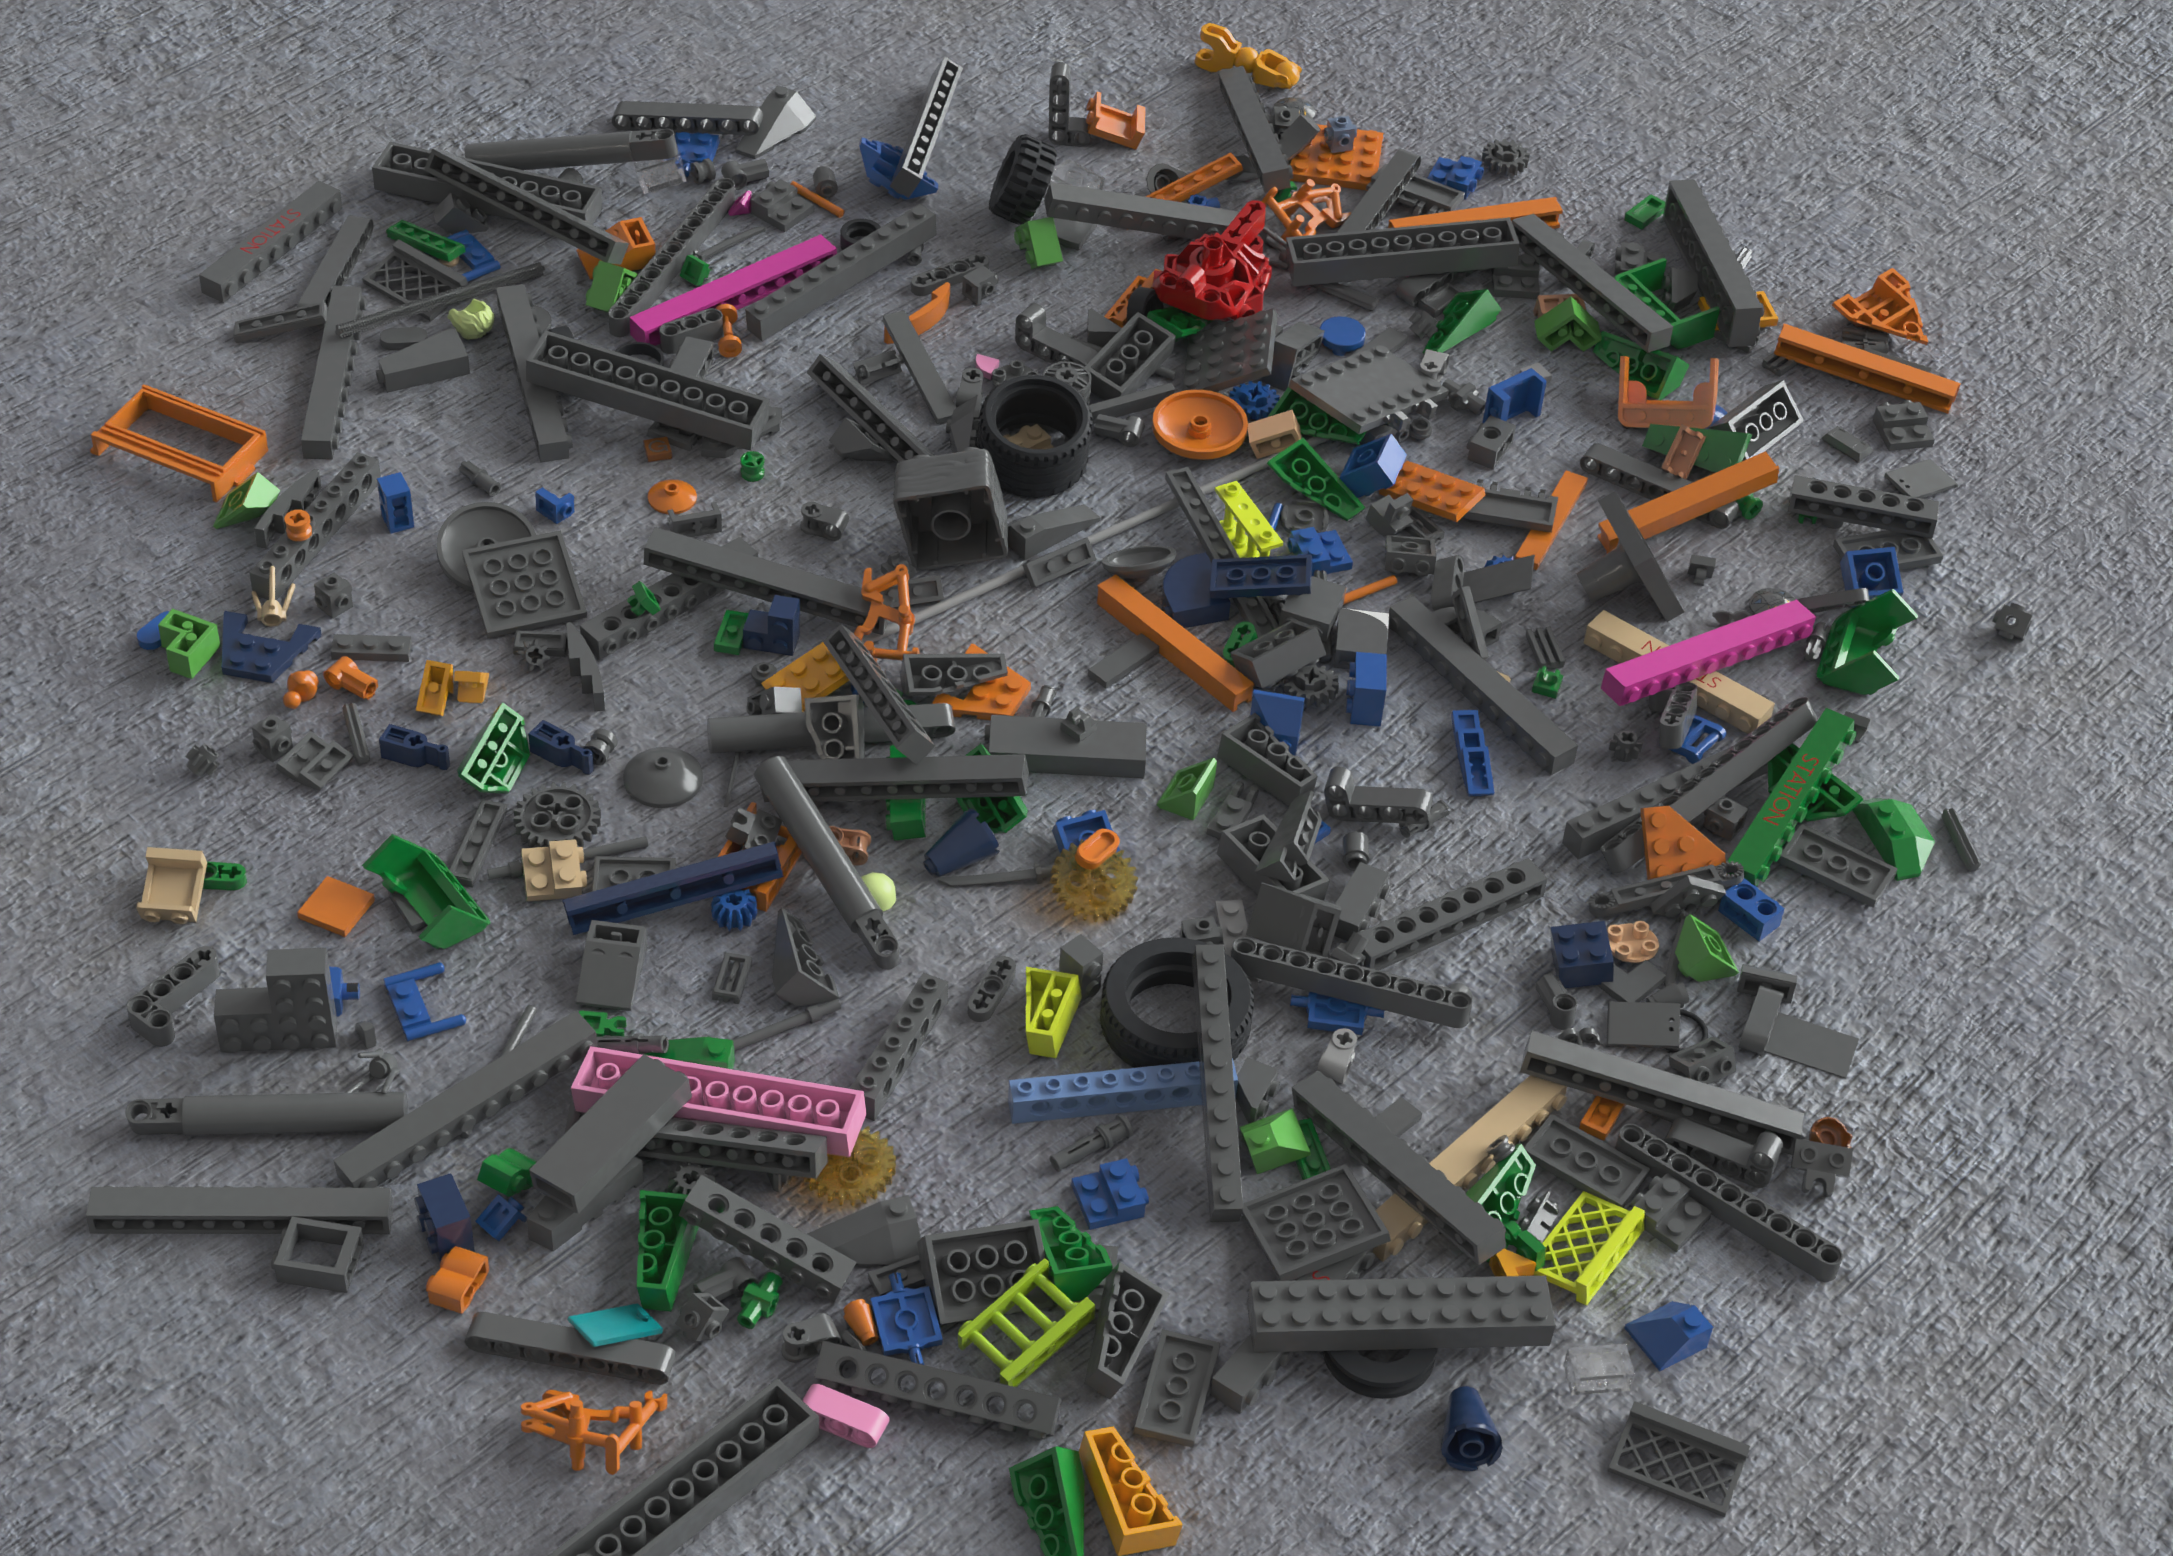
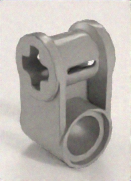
M1426 349L1420 364L1422 373L1433 380L1441 382L1448 368L1450 354Z
M1343 1028L1333 1033L1317 1068V1071H1320L1325 1077H1330L1333 1081L1342 1084L1345 1083L1355 1058L1354 1048L1357 1043V1037L1353 1031Z

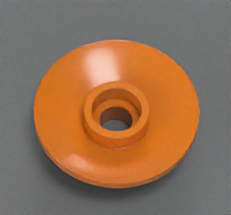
M671 479L658 482L648 492L650 506L664 514H668L667 510L673 509L675 514L686 512L695 505L697 500V493L694 487L681 480Z

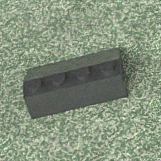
M1038 1219L925 1235L917 1241L922 1274L924 1275L926 1286H929L939 1325L974 1320L1017 1283L1029 1266L1034 1263L1038 1264L1045 1258ZM960 1263V1267L954 1268V1265ZM1038 1286L1025 1296L1039 1310L1054 1307V1301ZM1014 1305L1004 1315L1023 1311L1017 1305Z

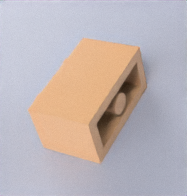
M1293 410L1248 423L1249 443L1257 459L1282 452L1301 439L1300 425Z

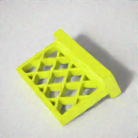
M1583 1191L1542 1243L1546 1247L1545 1261L1552 1260L1554 1267L1541 1268L1534 1271V1275L1546 1276L1548 1282L1575 1293L1576 1301L1587 1306L1644 1231L1645 1210L1634 1206L1629 1211ZM1585 1203L1595 1206L1598 1211L1582 1213L1581 1208ZM1618 1216L1622 1218V1221L1608 1224L1606 1217ZM1601 1218L1603 1226L1588 1228L1586 1221ZM1581 1222L1583 1229L1568 1232V1224ZM1607 1234L1608 1239L1603 1242L1594 1243L1591 1237L1593 1235ZM1577 1238H1587L1589 1243L1587 1245L1574 1247L1571 1241ZM1556 1242H1567L1569 1248L1555 1251L1552 1248V1245ZM1592 1252V1260L1579 1262L1578 1254ZM1572 1256L1574 1263L1559 1266L1556 1258ZM1577 1271L1579 1275L1575 1282L1564 1278L1562 1273Z

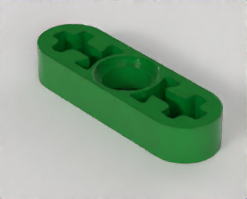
M207 862L206 872H211L214 875L204 879L202 889L239 890L247 883L245 868L237 863Z

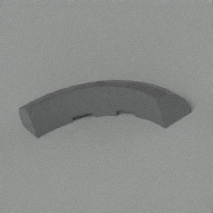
M1300 114L1291 126L1281 134L1279 144H1282L1284 155L1286 154L1288 161L1300 153L1320 132L1319 126L1311 118ZM1245 155L1235 156L1242 164L1243 170L1225 180L1248 181L1258 178L1250 158Z

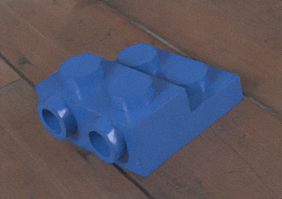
M1461 156L1458 162L1439 157L1427 179L1465 192L1464 200H1466L1469 193L1475 191L1477 180H1481L1484 168L1481 167V161L1474 160L1471 157Z
M1314 527L1291 531L1290 538L1287 540L1288 549L1294 555L1312 554V576H1314L1313 572L1315 570H1324L1327 574L1352 569L1353 561L1336 530L1317 533Z
M1089 810L1079 817L1072 818L1071 816H1066L1056 821L1052 833L1060 854H1064L1071 875L1090 870L1081 867L1075 860V854L1079 845L1099 829L1112 830L1105 810L1098 812L1096 810ZM1119 846L1117 851L1099 867L1121 862L1123 857Z
M1127 1158L1100 1164L1099 1172L1072 1178L1071 1186L1089 1230L1145 1216V1206L1149 1204L1148 1193L1145 1187L1139 1188L1137 1183L1140 1179L1136 1165L1130 1166Z

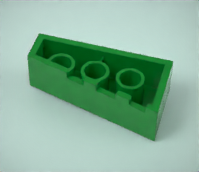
M1650 424L1642 446L1667 455L1680 427ZM1690 428L1695 432H1701L1706 437L1694 465L1716 473L1742 462L1752 434Z

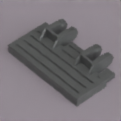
M1384 164L1371 178V182L1366 186V190L1370 189L1387 164ZM1414 175L1391 208L1398 202L1412 207L1417 205L1412 216L1454 211L1463 201L1465 192Z
M1478 479L1476 485L1483 487V480ZM1493 481L1490 490L1485 489V496L1462 517L1552 533L1558 497L1548 495V499H1544L1546 490L1540 489V492H1538V497H1532L1531 487H1525L1524 495H1520L1521 491L1500 488V491H1497L1498 482Z

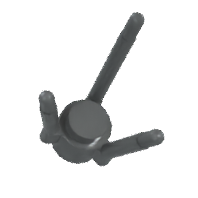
M1264 227L1262 231L1283 246L1281 247L1266 239L1265 243L1280 251L1279 260L1282 261L1269 260V265L1287 270L1286 242Z
M381 1048L376 1051L358 1053V1058H374L369 1064L370 1073L345 1093L356 1092L373 1078L384 1079L387 1077L381 1090L382 1094H386L394 1077L400 1072V1069L397 1068L396 1058L390 1053H384Z

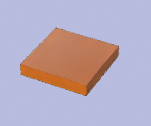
M327 876L298 910V919L346 937L374 903L375 897L370 892Z

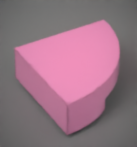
M977 354L976 368L983 372V377L991 380L993 370L999 367V359Z

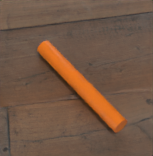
M795 181L790 183L797 188V193L837 217H843L845 211Z
M1391 575L1345 593L1343 605L1397 584V578L1395 575Z

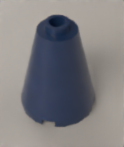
M972 808L966 810L924 854L925 861L923 865L930 875L935 874L940 877L991 858L1000 852L996 849L999 847V844L990 827L985 821L980 823L976 819L979 814Z
M1469 1386L1458 1387L1449 1396L1441 1440L1442 1455L1446 1458L1449 1466L1458 1470L1476 1471L1478 1466L1486 1463L1487 1467H1489L1501 1455L1503 1449L1501 1436L1478 1391Z

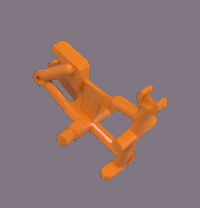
M1308 179L1290 198L1279 203L1273 198L1278 189L1276 187L1271 188L1261 202L1271 208L1286 228L1280 238L1286 242V237L1316 235L1315 228L1323 222L1331 228L1343 225L1351 212L1342 213L1339 196L1341 187L1338 184H1332L1331 187L1311 190L1315 183L1313 180ZM1326 202L1327 208L1320 212L1312 204ZM1299 207L1312 217L1305 226V233L1303 235L1298 228L1304 222V217L1297 215L1293 221L1290 220L1292 214Z
M904 564L897 565L895 570L872 580V568H866L864 571L861 594L864 600L871 602L864 624L857 626L854 634L862 641L864 635L871 634L879 617L897 623L900 627L897 650L875 648L872 641L864 643L876 662L877 658L902 661L903 654H920L919 648L913 647L912 651H907L908 638L913 633L915 616L910 610L909 574ZM898 584L899 610L884 605L883 595L880 592Z
M548 1390L542 1395L541 1401L536 1403L526 1402L521 1405V1414L533 1417L521 1422V1430L525 1433L535 1432L570 1445L572 1469L575 1471L584 1469L585 1444L604 1447L606 1471L614 1475L620 1468V1454L629 1443L632 1450L642 1448V1427L655 1411L660 1412L667 1408V1394H663L662 1397L655 1399L653 1398V1391L649 1390L644 1394L643 1407L641 1402L632 1401L629 1407L615 1406L612 1410H596L583 1408V1402L579 1399V1395L572 1394L571 1392ZM551 1407L557 1408V1410H554L552 1412L544 1411L545 1409ZM619 1418L629 1419V1425L619 1437L615 1434H609L608 1436L588 1431L590 1420L617 1423ZM550 1423L554 1426V1428L548 1427L544 1424Z

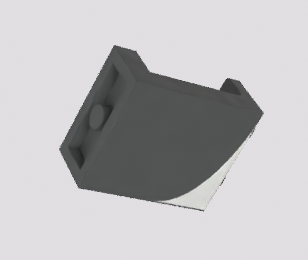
M1340 608L1333 668L1349 669L1350 662H1355L1356 652L1387 654L1390 614Z

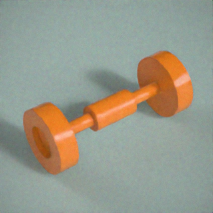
M721 304L715 308L723 314L722 326L724 337L718 342L719 353L727 358L736 357L742 351L741 340L733 335L732 324L738 318L737 310L733 305Z

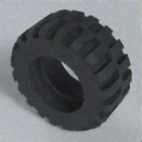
M1027 134L1019 135L1011 148H1009L993 184L989 200V210L992 214L1017 225H1022L1031 220L1041 204L1054 171L1057 152L1052 145Z

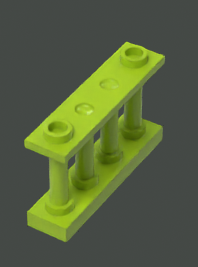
M1045 1258L1038 1264L1034 1263L1029 1266L1017 1283L973 1321H966L958 1331V1347L962 1351L973 1343L1001 1369L1000 1384L1013 1387L1019 1386L1095 1318V1304L1088 1297L1080 1303H1073L1047 1278L1049 1276V1261ZM1038 1286L1066 1312L1065 1316L1058 1322H1052L1025 1296ZM1014 1305H1017L1044 1330V1335L1037 1341H1030L1003 1315ZM995 1324L1022 1349V1354L1015 1360H1008L982 1333Z

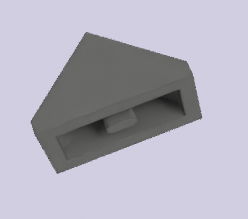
M1091 308L1088 310L1087 342L1104 347L1122 328Z

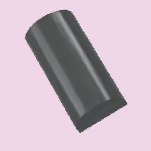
M1743 964L1737 992L1756 996L1759 987L1764 986L1784 993L1782 1002L1791 1003L1797 984V975Z

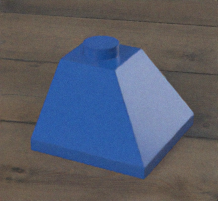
M1254 689L1250 715L1256 713L1261 718L1260 723L1264 727L1269 726L1274 731L1273 736L1279 742L1284 741L1289 746V752L1296 756L1305 698Z
M1672 1301L1625 1324L1624 1329L1656 1368L1662 1371L1707 1348L1713 1326L1695 1305Z

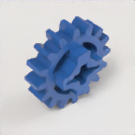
M1249 381L1248 385L1243 383L1240 384V387L1233 386V391L1229 392V398L1242 407L1248 421L1251 419L1257 421L1260 418H1267L1279 401L1280 396L1276 395V389L1270 390L1269 384L1262 386L1261 381L1257 384Z

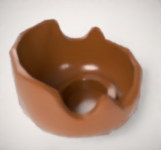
M1823 1117L1812 1124L1809 1131V1141L1852 1148L1850 1143L1853 1136L1847 1132L1844 1124L1838 1119Z

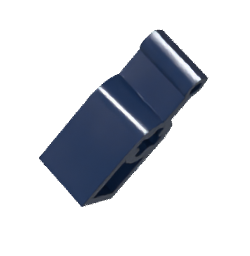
M542 720L528 733L531 753L559 767L573 765L582 770L586 775H590L594 771L592 751L575 745V738L570 733L545 720Z
M389 724L379 738L380 753L383 759L411 767H422L426 764L437 766L441 770H448L450 767L448 747L443 744L437 745L428 742L427 737L423 733Z

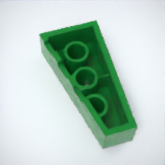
M640 1190L637 1290L643 1309L672 1311L699 1226L691 1225L683 1217L679 1216L683 1203L688 1196L687 1194Z

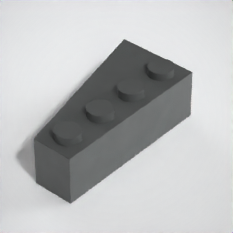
M1253 713L1222 733L1217 757L1290 806L1295 797L1309 790L1314 792L1318 776L1298 756H1293L1289 752V746L1284 741L1279 742L1273 736L1274 731L1269 726L1264 727L1260 723L1261 718L1256 713Z

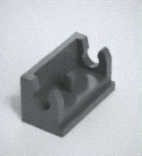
M711 502L713 510L682 516H675L673 509L667 510L669 515L667 523L670 531L687 537L722 532V516L717 502Z

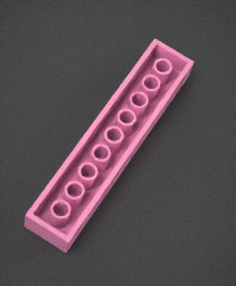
M590 1046L571 1086L575 1111L586 1113L642 1055ZM648 1056L662 1061L666 1067L676 1072H682L689 1079L692 1097L673 1116L676 1118L827 1136V1154L850 1157L866 1116L864 1091Z

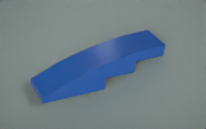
M1478 710L1452 711L1451 719L1454 739L1468 796L1494 795L1488 746L1485 747L1483 728H1480Z

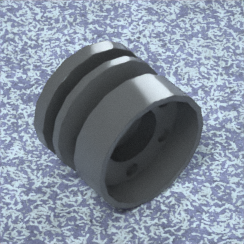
M1074 362L1053 363L1044 370L1042 375L1070 384V386L1077 389L1084 396L1083 398L1090 405L1091 374L1088 369Z

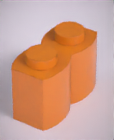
M454 1246L449 1253H445L440 1262V1269L435 1275L430 1276L426 1284L429 1303L461 1314L464 1313L470 1305L475 1292L481 1287L489 1272L488 1256L458 1246Z

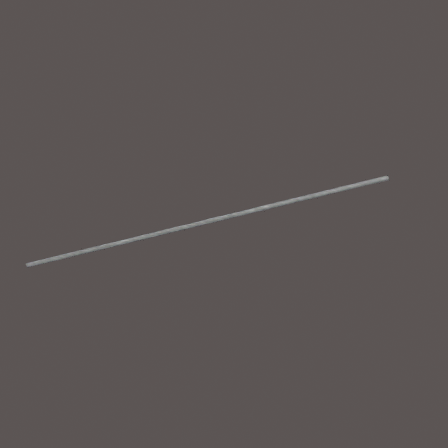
M1314 436L1306 441L1311 447H1315L1330 439ZM1275 453L1205 484L1200 489L1205 496L1214 492L1217 486L1238 481L1270 467L1267 462L1279 453ZM1176 498L1088 536L1091 546L1178 508L1180 505ZM1023 566L915 613L914 625L1025 576L1026 573ZM897 623L887 625L883 635L872 632L869 635L863 636L862 642L863 644L866 641L874 643L899 632L900 627Z

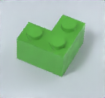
M1047 217L1027 221L1015 228V242L1019 245L1020 250L1027 249L1025 257L1031 269L1055 265L1063 261L1054 218Z
M599 260L598 265L593 270L592 285L586 293V305L608 313L609 309L638 274L626 268Z
M1569 297L1534 321L1537 339L1550 351H1553L1570 339L1584 352L1602 340L1598 321L1572 297Z
M172 609L158 624L162 647L166 648L169 670L173 673L193 679L220 648L217 624Z

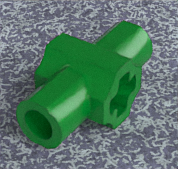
M767 1272L759 1284L752 1283L747 1285L740 1301L743 1309L737 1316V1321L741 1326L753 1329L761 1316L768 1318L773 1315L779 1301V1293L777 1291L783 1283L779 1275Z

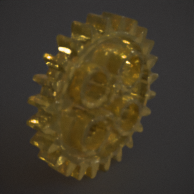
M1083 839L1080 840L1079 845L1084 842ZM1070 843L1068 850L1063 848L1060 854L1061 857H1056L1055 865L1052 867L1051 874L1053 875L1050 883L1055 884L1052 893H1060L1057 902H1066L1064 910L1066 911L1072 907L1074 909V917L1081 912L1083 913L1084 921L1087 920L1089 915H1092L1094 922H1097L1099 915H1102L1104 920L1108 921L1110 913L1118 917L1120 910L1125 912L1128 903H1132L1133 895L1137 891L1138 887L1135 885L1138 877L1133 876L1136 867H1128L1131 858H1122L1124 850L1115 852L1096 869H1085L1075 860V854L1078 849L1075 844ZM1107 874H1114L1117 878H1110ZM1071 882H1078L1081 886H1074ZM1095 894H1100L1104 896L1105 899H1099L1095 896Z
M867 1126L863 1131L860 1130L850 1157L827 1154L828 1163L816 1179L804 1177V1181L809 1182L810 1191L818 1189V1198L827 1194L828 1203L837 1198L839 1199V1206H842L845 1200H849L851 1206H854L856 1199H860L863 1204H866L867 1196L876 1200L877 1191L885 1193L886 1185L892 1184V1176H895L896 1156L893 1155V1146H888L887 1138L880 1139L879 1131L871 1135L870 1127Z

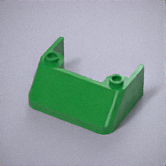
M1665 258L1615 276V280L1673 326L1670 345L1674 348H1687L1714 337L1720 311L1719 307L1716 306L1690 317L1679 319L1652 293L1661 289L1667 263Z
M1894 589L1840 614L1831 626L1816 677L1825 685L1860 695H1872L1879 689L1898 681L1899 676L1877 653V648L1891 644L1895 639L1894 635L1897 628L1917 619L1918 615Z
M391 834L362 865L364 869L380 875L383 879L382 885L389 892H398L405 896L428 925L418 937L436 949H447L484 931L491 923L443 861L428 849Z

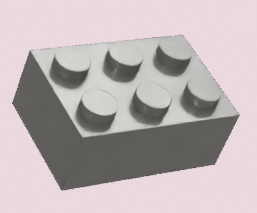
M1293 619L1230 652L1239 672L1255 683V686L1266 689L1274 686L1276 681L1283 677L1295 675L1298 669L1303 666L1317 663L1320 657L1326 655L1317 628Z

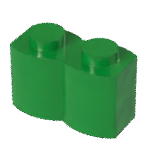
M508 1148L499 1155H490L482 1162L477 1181L508 1197L513 1196L522 1190L533 1187L529 1169L537 1161L512 1148Z

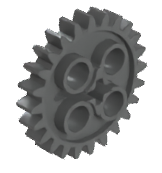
M552 782L551 788L541 784L540 791L534 788L531 789L532 796L523 794V801H517V808L514 809L513 821L516 835H521V842L528 841L529 848L538 845V847H549V841L577 840V845L584 847L583 840L591 842L592 834L597 835V827H601V809L599 808L598 800L593 799L592 793L586 795V788L577 791L576 784H573L570 788H566V782H563L560 787H557Z

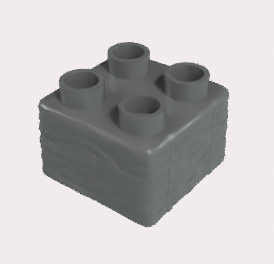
M966 447L959 452L937 456L916 455L896 465L893 504L900 522L903 538L907 545L911 564L916 571L1007 557V511L989 451L976 447Z

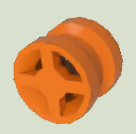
M292 510L285 515L286 535L290 540L304 541L312 535L310 515L306 511Z

